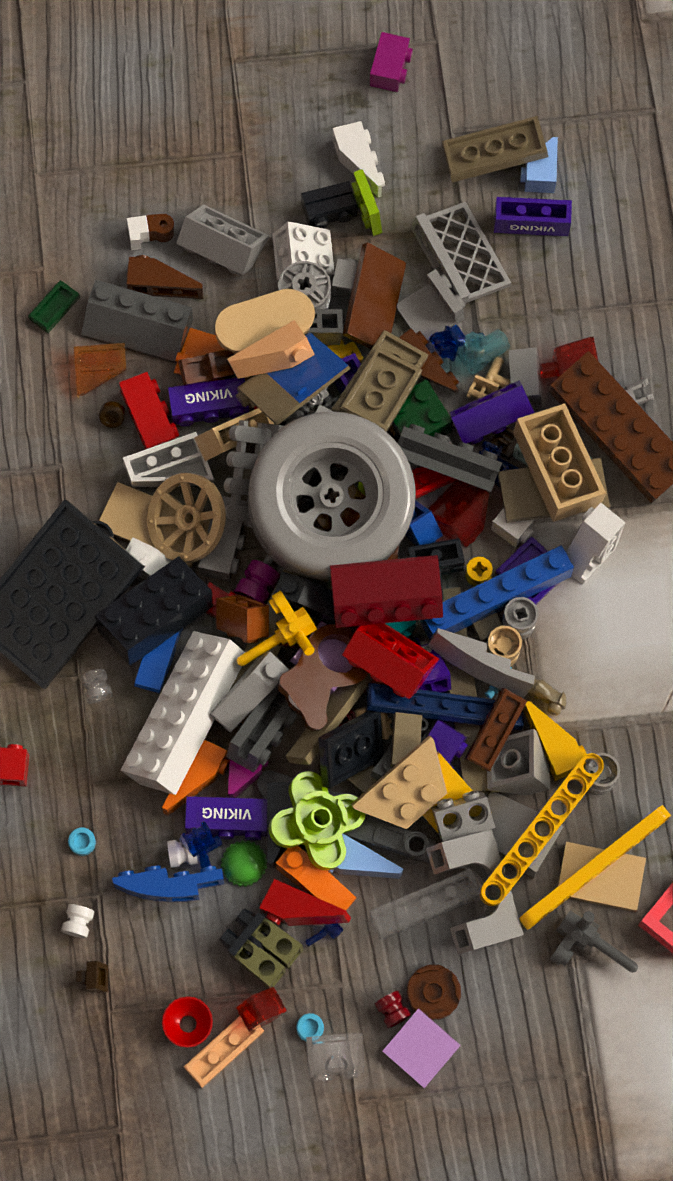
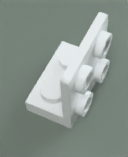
M287 222L272 234L277 280H279L280 274L287 266L300 261L317 263L325 269L330 277L335 274L330 230Z

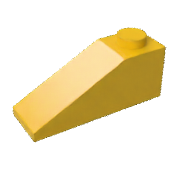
M528 701L523 708V712L530 728L537 731L554 781L567 777L581 758L587 754L582 745L578 746L574 737L533 703Z

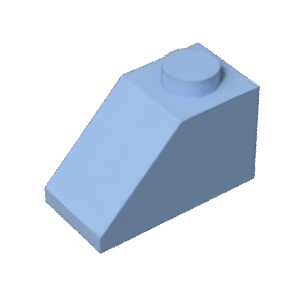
M552 137L545 143L548 152L547 158L528 162L526 167H521L520 182H525V192L554 193L557 179L558 137Z

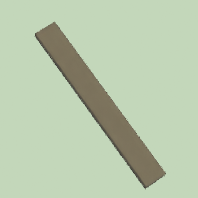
M460 587L443 589L444 601L461 593ZM466 628L455 633L468 637ZM444 659V663L451 675V690H448L449 694L477 697L474 677ZM453 722L454 729L468 737L465 741L468 747L461 758H459L461 778L473 791L478 790L479 793L491 792L487 789V771L465 759L482 725Z

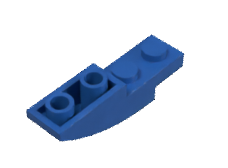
M150 866L145 868V872L134 874V871H123L118 873V877L112 878L114 887L124 893L142 899L162 902L200 900L198 889L225 884L222 869H216V866L201 868L200 873L190 874L189 871L177 872L173 874V878H168L166 868L161 869V866Z

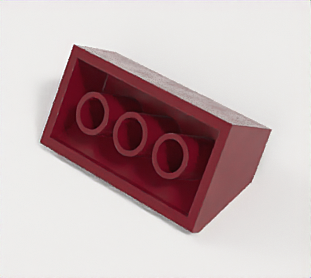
M438 555L330 565L336 628L443 618Z

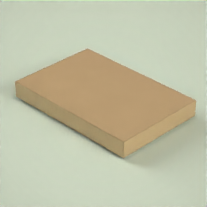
M566 842L558 886L605 849ZM624 854L569 899L636 912L646 858Z

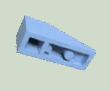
M342 834L346 846L345 859L336 868L327 870L330 874L335 871L343 875L400 879L403 873V868L345 834Z

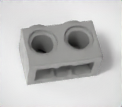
M478 790L466 792L463 794V798L454 801L452 798L440 800L437 802V806L431 807L442 842L495 828L487 796L483 792L479 793ZM475 805L482 806L480 815L476 817L469 816L471 807ZM448 813L456 814V820L450 825L444 824V816Z

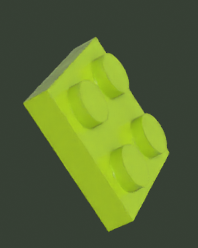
M363 169L353 172L355 182H352L351 185L357 207H360L362 212L361 217L365 229L370 228L373 236L381 234L380 213Z

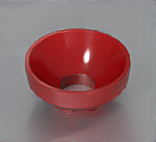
M186 996L180 997L168 1005L163 1014L162 1026L166 1037L173 1044L179 1047L191 1048L200 1045L208 1038L212 1030L213 1019L210 1009L203 1001L195 997ZM191 1016L196 1020L195 1030L184 1032L180 1028V1022L184 1017Z

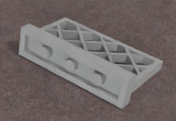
M466 202L427 216L425 213L415 216L411 230L433 270L436 269L440 276L444 274L452 286L449 289L454 296L458 294L465 305L470 301L510 287V279ZM462 211L467 219L466 224L453 220V214ZM438 220L446 223L444 232L434 229L431 222ZM449 225L463 230L460 238L447 233ZM466 231L476 235L478 238L477 244L463 240ZM444 239L458 244L455 252L445 249L443 245ZM460 246L474 250L472 259L458 254ZM477 252L488 256L490 260L488 265L474 260ZM455 260L469 264L467 273L456 269L454 265ZM472 266L486 271L483 279L469 274ZM488 273L498 275L502 282L494 284L487 281ZM469 280L481 286L478 291L470 293L465 284Z

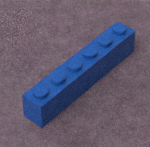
M561 545L442 602L443 618L420 620V623L429 640L437 628L456 633L490 615L504 610L508 602L516 597L529 598L570 578L574 566Z

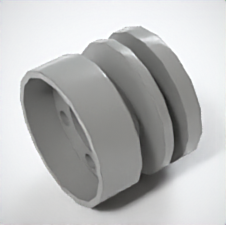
M309 261L295 262L287 266L280 274L278 291L282 289L298 290L311 300L314 309H330V277L320 265Z

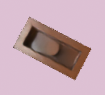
M238 594L216 598V629L226 632L227 636L239 637L246 643L258 642V638L269 636V605Z

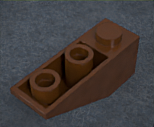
M411 328L399 337L428 354V359L421 368L422 374L420 377L454 393L459 392L456 385L460 382L451 371L446 373L440 365L444 361L436 351L430 353L425 346L429 342L421 331L415 333Z

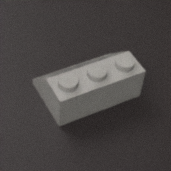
M202 205L185 217L176 244L182 246L189 253H197L204 256L210 263L227 267L228 271L233 274L244 275L253 267L269 235L206 205Z

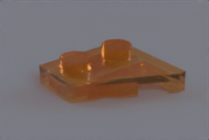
M125 343L74 347L78 397L87 394L127 370Z

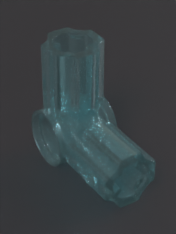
M499 329L485 337L482 333L471 332L465 336L464 345L458 349L456 355L468 372L473 375L484 369L490 360L510 349V344L504 332Z

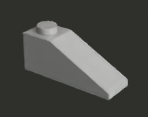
M271 652L262 654L256 658L210 715L231 732L279 683L281 675L289 669Z

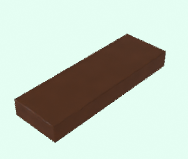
M502 688L465 759L490 772L527 701L506 688Z

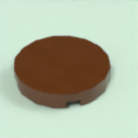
M426 965L419 968L411 976L406 988L407 1001L411 1009L416 1012L419 1008L431 1020H441L450 1016L457 1008L461 998V985L456 975L441 965Z

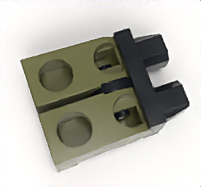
M244 908L237 916L236 922L245 930L238 936L228 928L219 940L228 950V954L232 959L237 961L271 991L286 973L285 967L289 969L304 950L303 945L259 912L255 915Z

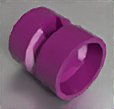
M251 560L244 572L246 578L239 580L233 593L266 604L270 597L268 590H274L280 579V574L261 561Z

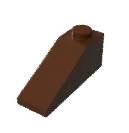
M146 255L129 257L127 289L158 297L203 299L202 283L155 258H150Z

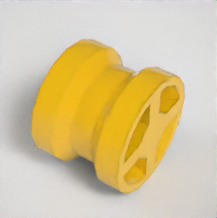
M474 557L471 559L466 569L465 577L467 582L475 587L490 580L493 570L492 564L484 557Z

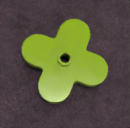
M311 771L302 772L289 785V796L293 808L282 810L271 819L269 834L274 843L280 847L291 848L304 845L308 857L315 867L321 870H332L339 866L346 856V846L342 834L358 828L363 823L366 813L352 807L351 804L358 797L352 794L332 796L327 788L322 787L320 775ZM314 818H317L319 820L320 825L316 823Z

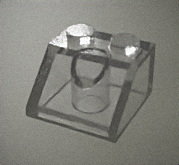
M362 1033L306 1037L309 1078L315 1077V1082L332 1080L331 1076L342 1075L343 1079L359 1078V1073H364Z

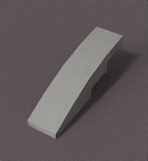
M437 628L428 641V647L448 662L498 689L506 688L524 698L534 685V675L511 669V659L486 652L487 643L439 628Z

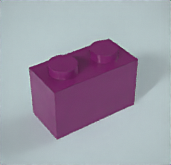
M381 32L370 72L371 87L398 92L400 83L405 84L408 71L404 69L406 62H411L413 48H409L410 38Z

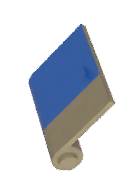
M308 332L305 336L315 354L314 356L293 368L251 376L237 387L238 394H236V398L244 407L254 408L256 406L272 422L278 425L346 373L350 367L317 337Z

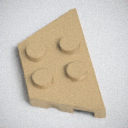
M429 735L357 798L351 804L352 807L404 829L409 828L447 794L433 738Z

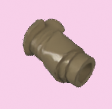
M534 679V685L528 693L549 704L547 711L550 714L559 715L561 710L566 708L567 704L564 691L560 693L543 679Z

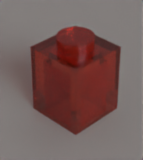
M274 987L250 996L236 1007L249 1032L272 1023L287 1011Z

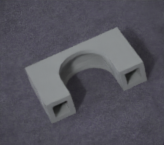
M492 829L441 842L426 848L434 875L461 868L473 873L482 886L501 862ZM503 866L502 874L506 878L505 868ZM490 885L485 889V895L490 900H497L500 897V890L498 887ZM511 891L498 905L488 906L485 904L481 915L476 920L450 928L458 955L524 935Z

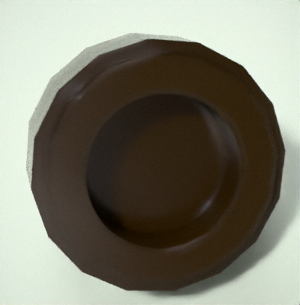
M114 401L106 402L101 406L99 419L104 426L116 428L123 423L125 418L124 406Z

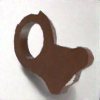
M328 624L317 629L308 639L315 649L314 653L307 656L303 652L294 668L285 672L280 677L278 684L279 692L285 696L289 707L301 715L306 728L310 731L322 729L327 723L326 707L332 687L357 684L368 674L364 669L357 667L347 672H335L323 665L319 658L318 648L319 644L323 641L336 639L344 642L346 645L349 644L356 632L349 627L336 628L335 624Z

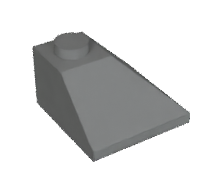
M535 729L508 736L490 772L487 771V789L489 791L527 796L550 790V765Z

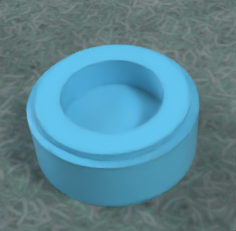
M77 828L69 835L68 844L74 854L86 856L94 850L96 839L89 829Z
M311 1013L303 1015L296 1025L297 1034L305 1042L319 1040L324 1032L322 1019Z

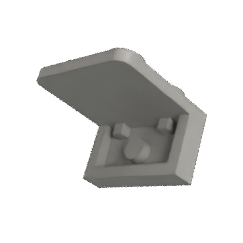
M436 269L427 274L429 284L397 304L398 312L410 329L412 328L415 333L421 331L428 342L465 319L463 310L465 304L458 294L454 296L449 289L452 287L449 280L444 274L440 276Z

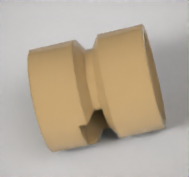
M510 626L496 627L488 637L486 652L511 659V667L516 663L522 647L520 633Z

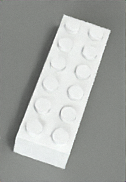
M193 631L127 756L121 771L140 785L176 795L215 720L210 713L230 691L242 666L238 665L237 658L245 652L230 639Z

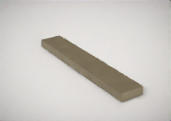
M370 673L357 684L337 687L329 697L326 707L327 723L322 729L316 731L305 729L286 755L289 763L311 764L319 753L318 737L339 726L365 691L368 684L373 680Z

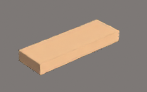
M245 1010L184 1066V1069L203 1088L261 1036L264 1030Z

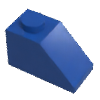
M415 500L413 518L405 535L416 546L434 543L443 536L432 512Z

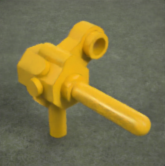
M281 590L273 594L272 599L268 602L276 614L281 612L284 618L276 622L279 629L274 631L276 634L237 658L238 665L245 666L280 643H288L290 647L298 643L305 655H312L315 649L306 636L316 631L317 628L305 608L302 607L294 612Z

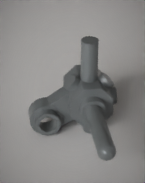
M571 908L556 930L565 938L550 958L551 961L558 966L560 964L566 966L574 954L570 950L574 944L582 950L588 945L591 948L594 946L629 972L634 973L638 970L636 962L599 937L601 934L597 930L600 925L594 922V914L587 911L583 914L576 908Z

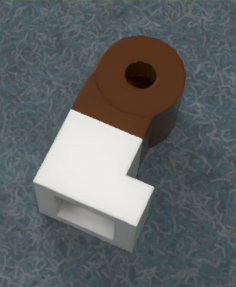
M153 214L127 218L131 250L141 249V243L155 240L168 242L174 236V221L170 215Z

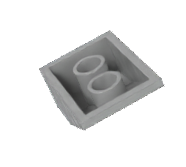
M491 791L487 799L495 824L492 832L497 842L500 858L503 860L539 812ZM544 822L536 823L535 832L539 836H547L550 831L549 826ZM562 825L524 872L532 878L535 877L561 834ZM522 843L519 845L518 851L522 857L528 858L532 856L533 848L530 844Z

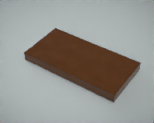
M368 242L362 244L343 328V336L372 349L384 330L389 333L392 332L406 262Z

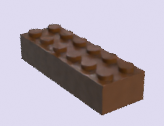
M590 351L586 352L550 385L548 391L561 405L566 404L573 419L652 504L673 485V442Z

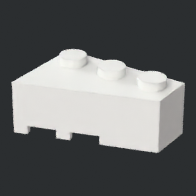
M194 432L123 457V464L132 488L159 487L166 479L180 473L201 475L214 484L209 464L204 460L194 437L198 436L197 433Z
M602 503L595 509L593 507L589 508L583 515L582 520L584 521L579 526L580 529L566 552L574 566L572 576L582 585L616 549L625 525L622 519Z

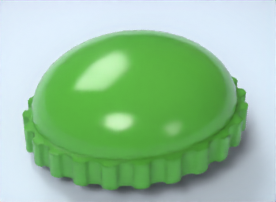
M242 840L241 842L237 841L235 844H231L226 849V852L223 853V858L221 859L224 877L229 882H232L233 885H238L239 887L252 886L253 883H257L259 879H262V875L265 874V869L267 868L264 850L259 845H256L255 842L251 843L250 841L245 842Z

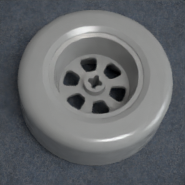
M319 412L300 417L288 423L277 431L261 449L254 463L249 481L247 497L248 514L258 542L278 565L296 576L316 582L331 583L330 565L387 560L394 553L411 524L415 509L416 491L414 476L406 455L398 443L384 429L357 415L344 412ZM332 464H339L348 468V474L342 481L331 478L330 466ZM312 468L318 470L322 479L321 483L316 487H311L302 480V477ZM356 482H361L365 489L366 498L363 500L351 499L348 494V487ZM328 492H331L332 496L337 495L334 503H331L329 499L325 500ZM300 495L312 497L314 508L306 513H300L296 497ZM346 508H350L360 515V518L350 527L345 526L340 517L341 512ZM320 514L331 517V531H321L313 526L314 521Z

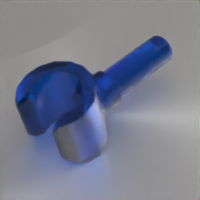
M338 923L326 924L319 933L305 942L309 947L327 934L334 940L343 932V928Z

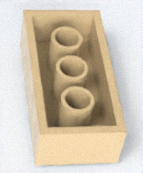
M566 404L517 419L513 434L553 522L588 511L591 507L596 508L600 503H603L606 491Z

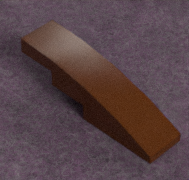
M227 349L179 360L183 385L187 386L235 376L227 360L235 354Z

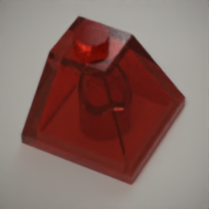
M456 480L428 509L432 512L442 534L449 540L460 538L461 546L466 548L484 530L489 493L482 488Z

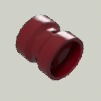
M394 991L374 1003L378 1012H382L385 1015L384 1023L387 1029L411 1016L409 1009L402 1006V997L399 991Z

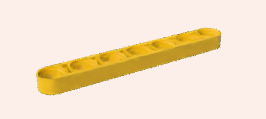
M589 753L581 758L480 889V898L484 904L496 906L503 901L604 769L603 760L599 755ZM588 759L594 760L598 765L597 772L593 774L586 772L583 767L584 761ZM571 780L580 782L582 786L581 793H570L567 788L568 782ZM553 802H563L566 812L563 815L554 814L551 810ZM536 823H546L550 829L547 836H539L535 832ZM528 843L532 846L533 854L531 857L525 858L519 854L518 847L520 844ZM506 864L513 865L517 870L516 877L513 879L505 878L502 874V867ZM490 885L498 887L500 890L499 899H488L485 895V889Z
M663 805L658 807L519 918L520 922L529 930L671 817V814Z

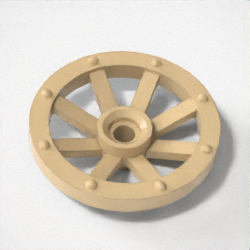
M180 473L166 479L153 494L147 514L148 532L156 549L170 560H174L179 556L185 563L201 560L215 549L224 532L226 521L224 501L217 487L207 478L191 473ZM190 483L201 488L196 503L194 502ZM179 485H181L186 505H183L169 494ZM209 497V500L212 505V511L203 512V508L205 506L207 498ZM164 501L177 511L175 516L160 517ZM213 519L210 533H208L204 523L207 520ZM176 524L178 528L165 540L160 525ZM197 531L203 544L193 550ZM187 533L183 553L174 550L172 546Z

